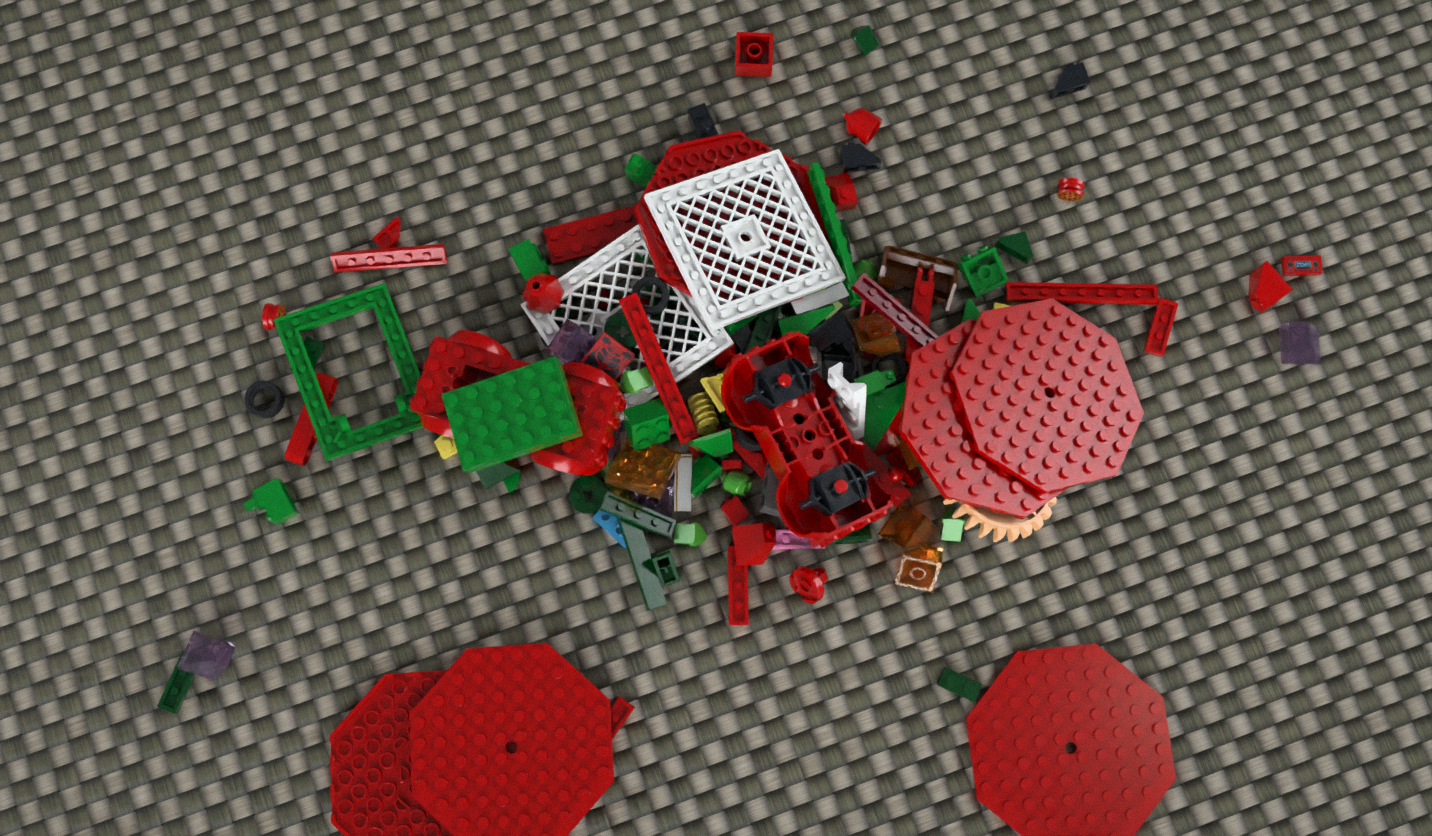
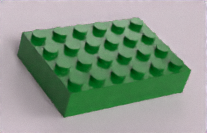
M556 356L442 394L462 470L468 473L583 436L562 363Z

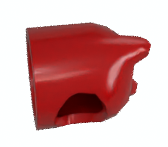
M858 108L851 113L845 112L843 114V117L846 119L847 133L858 136L865 145L870 143L882 123V118L864 108Z

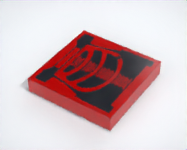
M603 331L581 359L580 363L595 367L610 375L616 381L634 358L635 353Z

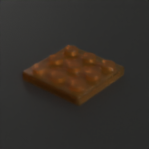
M626 437L605 477V483L661 499L679 463L681 452L658 445L634 451Z

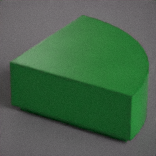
M521 472L504 480L509 493L517 488Z

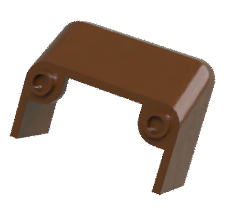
M885 246L876 283L884 290L893 288L895 284L912 288L916 280L918 267H921L923 270L922 281H927L929 269H934L933 300L936 303H945V311H949L957 286L958 265L947 259L895 246Z

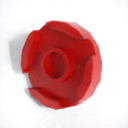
M799 566L792 571L793 573L789 577L790 584L795 593L799 592L803 596L801 600L809 604H815L823 598V584L828 580L825 568L819 567L811 570L808 567Z

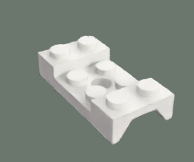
M839 362L828 369V384L831 388L835 389L836 394L833 402L853 439L857 441L864 436L867 385L865 383H849L843 377V363Z

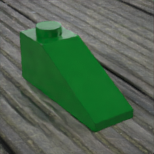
M834 304L778 318L782 336L788 332L796 333L798 331L806 335L835 310Z

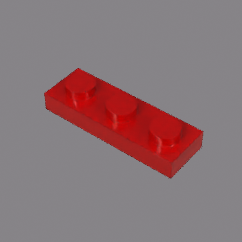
M1159 298L1143 352L1158 357L1164 356L1179 303Z

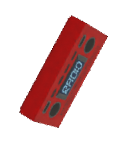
M1321 255L1283 256L1281 258L1282 276H1315L1323 274Z

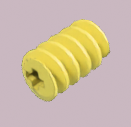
M707 392L690 396L687 402L697 433L700 435L714 433L719 420L716 418L717 414L714 411L715 408L712 405L713 402Z

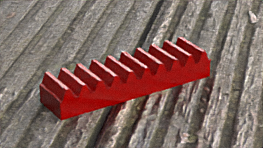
M728 546L729 626L749 625L748 566H737L734 546Z

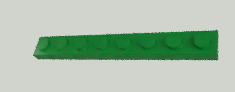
M819 162L812 163L807 171L833 254L846 277L842 282L849 293L847 297L850 306L856 307L863 300L851 289L858 279V274L852 265V256L848 252L847 241L841 231V222L837 219L835 213V204L830 198V189L826 185L824 171L821 169Z

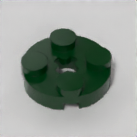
M624 312L617 313L608 318L604 326V332L630 351L633 350L638 344ZM622 327L629 331L624 337H621V334L618 333Z
M582 476L571 485L569 500L572 506L582 514L597 513L607 488L603 481L595 476ZM592 490L594 497L585 500L584 492Z

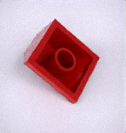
M847 172L824 178L826 185L830 189L831 201L835 204V213L856 208L858 199L854 184Z
M1268 261L1250 273L1248 299L1251 301L1252 307L1260 313L1267 310L1293 290Z
M758 523L732 527L737 566L763 565L776 544L774 523Z

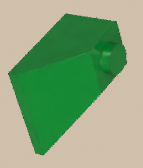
M730 428L687 442L688 446L705 455L707 454L711 458L717 457L718 460L729 457L728 453L733 452Z
M707 454L704 457L699 456L693 462L691 478V497L693 499L700 495L722 474V467Z

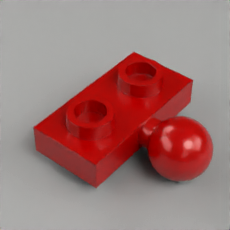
M899 447L885 457L891 466L888 474L892 481L902 479L910 488L923 478Z

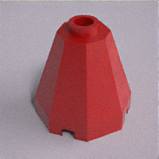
M540 272L526 280L522 296L530 310L548 314L560 307L564 290L556 276Z

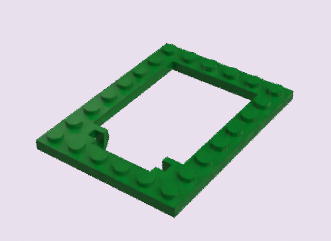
M385 283L273 319L326 462L423 428L419 414L410 410V401L416 393L417 381L421 375ZM374 308L406 392L393 396L400 414L351 431L345 413L331 418L300 332Z

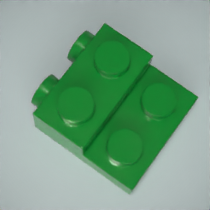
M981 246L976 249L977 253L973 255L971 253L965 254L960 257L961 261L957 262L962 277L967 281L975 298L1009 281L995 247Z

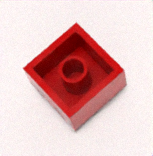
M737 32L735 76L771 77L773 33Z

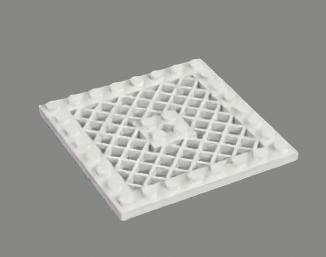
M779 149L647 193L644 196L650 212L710 332L837 284L846 278ZM759 177L758 182L752 180ZM762 178L771 182L770 187L761 184ZM743 183L742 186H741V188L738 187V186H735V185H738V184ZM745 185L754 187V193L745 190ZM758 189L767 193L766 198L756 194ZM731 190L738 193L737 199L727 195L728 191ZM770 194L780 198L779 202L776 203L769 200ZM709 195L708 199L703 198V196ZM712 195L722 199L721 204L710 201ZM741 195L750 198V203L741 201ZM692 201V204L688 205L686 202ZM695 201L705 205L704 210L693 207ZM727 201L734 204L733 210L724 207V202ZM753 201L762 203V209L753 206ZM766 205L776 209L775 213L772 214L765 211ZM737 206L746 209V214L736 212ZM678 207L687 210V216L676 213ZM711 207L718 210L716 216L706 212L707 208ZM751 211V212H753V213L758 214V215H759L758 220H757L755 214L748 216V215H749V212ZM778 211L788 214L787 219L777 216ZM691 212L701 216L699 222L689 218ZM720 212L730 215L729 221L720 218ZM762 216L772 220L770 225L760 222ZM733 217L739 219V220H736V221L731 222L732 219H733ZM703 218L713 221L712 227L703 224ZM679 221L684 222V224H683L682 227H681ZM774 222L784 225L783 230L773 227ZM716 223L722 225L720 230L715 229ZM686 224L696 227L695 233L686 230ZM787 227L796 230L795 236L785 232ZM699 229L708 232V237L705 238L698 235ZM770 233L780 236L779 241L770 239ZM712 234L722 238L720 244L710 240ZM741 235L749 236L750 241H743ZM687 237L692 239L691 243H689ZM783 238L792 241L791 247L781 243ZM695 240L705 244L703 250L693 246ZM724 240L726 241L728 247L723 245ZM795 243L804 246L803 252L794 249ZM707 246L716 248V255L707 252ZM771 246L776 247L774 253L768 251ZM779 249L788 252L787 258L777 254ZM720 251L730 254L729 259L726 260L719 257ZM695 253L698 254V255H701L700 258H699V261H698V259H697ZM759 254L758 259L752 257ZM791 254L800 257V262L797 263L790 260ZM762 255L771 258V263L768 264L760 261ZM703 257L713 260L712 265L709 266L701 263ZM732 257H734L736 262L742 260L741 265L731 262ZM804 259L813 263L812 268L802 265ZM775 260L784 264L783 269L773 266ZM716 262L726 266L724 272L714 268ZM745 262L754 264V270L744 267ZM758 266L768 270L766 276L756 272ZM787 266L797 269L795 275L786 271ZM729 267L738 271L736 277L727 273ZM703 270L709 272L707 277ZM800 271L805 272V274L798 276ZM741 272L751 276L749 282L740 279ZM771 272L780 275L778 281L769 277ZM711 274L721 277L720 283L710 280ZM783 277H786V278L789 279V280H786V281L782 282ZM754 278L764 281L762 287L752 284ZM724 279L734 282L733 287L729 288L722 285ZM767 283L773 285L771 287L765 288ZM737 284L747 288L745 294L735 290ZM712 287L717 289L716 293H714ZM750 289L756 291L755 293L748 295ZM720 290L730 294L728 300L718 296ZM733 296H736V297L739 298V299H736V300L731 301V299H732Z
M639 224L558 279L564 290L561 302L568 298L567 305L561 304L559 307L566 309L564 318L555 317L556 309L550 315V313L543 314L530 310L526 302L521 304L531 322L552 353L561 361L562 365L567 362L580 363L581 359L576 352L586 354L590 349L591 340L596 341L598 339L592 337L594 327L601 328L604 331L608 318L623 312L621 305L611 311L612 303L620 304L619 300L613 299L615 290L623 291V298L627 297L628 292L632 293V289L629 288L631 279L640 280L645 277L646 269L655 270L654 265H648L650 254ZM636 253L645 255L644 264L634 262ZM632 254L631 261L623 260ZM620 264L630 265L628 274L618 273ZM616 265L615 272L607 271ZM633 266L643 268L641 277L632 275ZM604 275L614 276L612 285L603 284ZM600 276L599 283L591 282ZM617 277L627 279L625 288L616 286ZM665 283V285H667L668 291L670 292V287L672 286ZM653 285L652 292L642 291L643 288L641 289L639 294L640 300L641 295L651 296L650 304L645 306L653 307L654 298H662V294L656 293V285ZM588 286L598 287L596 296L587 295ZM584 287L583 294L575 293L576 291ZM672 287L678 297L669 295V300L678 301L676 310L665 308L661 311L660 321L650 320L651 315H647L650 325H659L658 334H655L658 343L660 344V339L670 341L669 349L661 350L663 353L668 354L666 362L675 382L678 383L732 346L734 342L723 327L710 332L693 297ZM602 288L611 289L609 298L600 297ZM573 296L582 298L580 307L571 306ZM586 299L595 300L594 309L584 308ZM599 301L608 302L607 312L597 310ZM681 302L688 312L680 311ZM570 309L579 311L578 320L568 319ZM583 312L593 313L591 323L582 321ZM596 313L605 315L600 318L604 325L595 324ZM665 313L675 314L674 323L664 322ZM679 315L689 317L687 326L677 324ZM692 318L697 323L699 328L690 327ZM555 320L563 322L562 331ZM567 323L577 324L575 334L566 332ZM581 325L590 326L588 336L579 335ZM663 326L673 327L671 337L661 335ZM622 328L618 333L621 334V337H624L629 331ZM676 328L686 330L684 339L674 338ZM689 331L700 332L698 342L688 340ZM703 333H704V335L706 336V339H704V340L702 341V336H703ZM565 336L574 337L572 346ZM578 338L587 340L586 349L576 348ZM674 341L684 343L682 353L672 351ZM687 344L696 345L686 352ZM641 351L639 359L633 358L631 360L638 362L637 369H641L642 363L646 364ZM671 355L680 356L670 363ZM627 366L622 372V377L625 371H627ZM655 383L652 387L640 390L637 393L624 394L625 400H627L625 409L652 401L659 396ZM621 411V414H620V417H619V419H621V421L624 420V412H623V411Z

